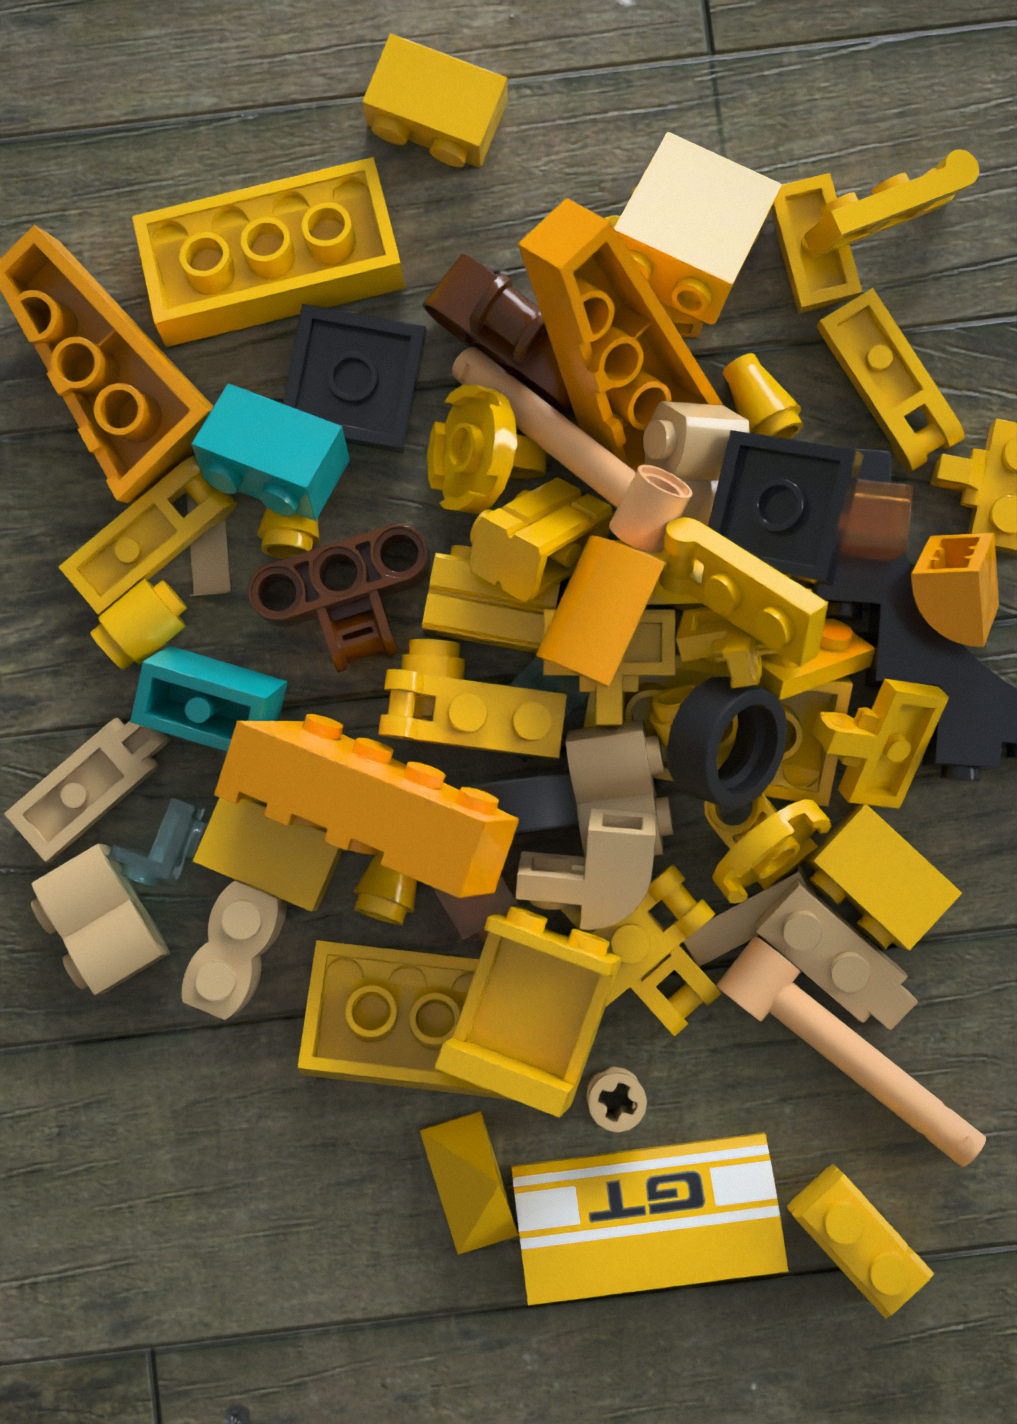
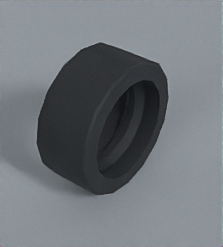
M711 677L696 686L681 703L670 728L667 744L668 768L677 787L686 793L725 809L741 808L760 797L774 779L783 759L787 739L786 714L778 697L763 687L751 685L731 688L730 677ZM737 715L738 728L735 743L728 758L717 771L716 760L720 741L727 726Z
M570 775L541 776L469 786V788L493 795L499 800L497 809L519 819L514 836L577 827L579 825Z

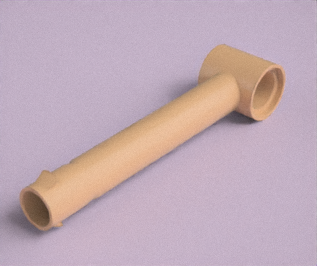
M470 347L459 354L452 367L453 377L462 385H480L498 389L508 398L515 416L516 428L617 508L609 523V527L619 539L644 552L660 553L663 550L667 524L671 520L680 518L692 496V491L687 484L673 474L650 465H641L635 472L519 380L509 375L501 366L478 348Z
M754 936L715 986L760 1022L763 1021L768 1013L772 1014L917 1132L922 1133L928 1141L958 1165L965 1167L972 1162L983 1148L986 1137L793 983L801 971L766 942Z

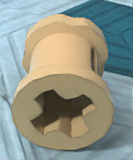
M611 1066L604 1071L594 1074L588 1083L586 1098L590 1114L599 1126L607 1131L623 1132L632 1129L640 1123L646 1112L647 1099L645 1090L632 1072L623 1067ZM618 1083L625 1084V1092L632 1101L629 1107L619 1105L614 1114L607 1113L605 1100L599 1096L602 1090L613 1092Z

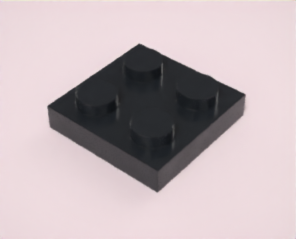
M302 304L283 404L342 426L346 443L404 453L427 335L426 326Z
M731 430L708 527L788 578L833 586L863 455L857 449Z

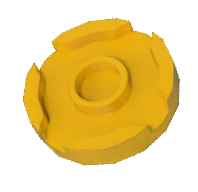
M463 384L448 395L444 402L454 406L450 410L445 423L434 421L427 452L428 481L431 489L442 490L445 500L439 502V504L444 509L480 514L493 506L504 491L509 478L534 479L546 475L547 452L529 437L516 435V421L509 399L498 389Z
M762 793L760 797L752 801V811L748 819L739 825L731 826L722 820L720 806L705 801V816L709 824L730 849L714 871L712 876L714 884L729 903H741L748 900V894L744 888L755 882H758L764 890L777 884L816 850L818 846L810 836L816 829L820 834H827L831 828L830 819L814 800L804 799L777 811Z

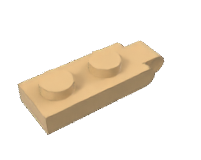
M117 717L84 743L7 810L4 815L45 862H52L157 770L159 764L153 756L170 741V738L164 732L137 725L130 721L124 725Z
M798 878L754 923L755 931L863 1023L873 1015L884 1026L892 1030L918 1003L916 998L901 985L908 977L907 974Z

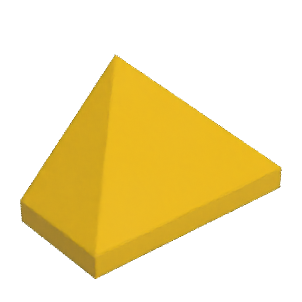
M481 1110L420 1129L457 1254H463L519 1236Z

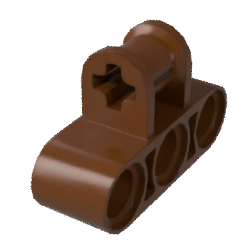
M461 254L423 302L424 310L443 328L467 346L478 348L501 366L509 375L519 380L558 412L567 413L572 404L539 307L512 287V280L506 275L502 274L498 277L475 259Z
M405 524L388 525L275 561L259 568L250 579L247 589L248 599L253 609L264 620L274 626L290 627L319 618L331 658L339 673L347 670L348 663L381 652H385L388 656L398 654L382 597L410 589L423 581L430 567L428 547L421 533L412 526ZM402 542L411 544L418 551L417 561L412 568L403 572H395L384 565V556L390 546ZM345 561L357 567V577L350 588L336 592L325 587V573L331 565L336 562ZM285 580L295 585L296 596L290 607L282 611L267 609L264 597L266 590L271 584Z

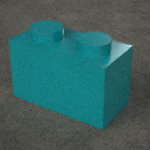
M229 383L191 443L203 478L217 490L227 494H235L239 491L260 499L266 507L278 514L292 516L296 513L313 521H316L350 461L342 426Z
M168 646L142 662L130 722L227 752L237 721H279L288 681Z

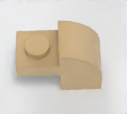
M590 808L586 857L522 851L517 874L516 899L530 900L532 905L550 910L563 909L569 904L582 905L580 930L605 928L623 920L640 905L651 882L656 836V814Z

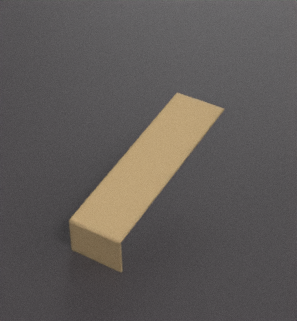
M186 493L187 510L189 514L198 505L191 498V496L188 493ZM224 519L216 526L210 527L190 544L193 594L190 596L231 593L226 519Z
M798 865V872L711 918L699 930L685 939L683 942L697 966L700 967L753 939L754 936H759L755 931L754 923L797 878L816 894L801 866Z

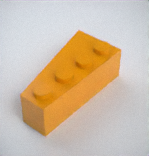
M566 198L518 243L579 428L636 472L639 466L645 464L644 432L661 401L710 405L723 404L610 221Z
M33 225L0 258V290L28 341L34 344L48 370L46 374L57 394L63 397L79 426L77 430L88 450L97 458L108 478L106 482L115 499L132 505L169 472L194 453L191 443L214 406L62 243L36 225Z
M307 714L305 721H237L214 793L215 796L234 804L239 803L241 799H258L267 803L264 816L286 826L292 825L295 822L313 828H327L324 841L346 851L351 850L371 855L382 851L383 855L380 865L458 898L495 892L519 819L497 809L499 800L493 795L469 787H461L458 790L443 783L445 774L442 771L422 763L408 762L406 765L392 758L394 750L390 746L368 738L359 737L354 740L341 734L344 726L325 716Z

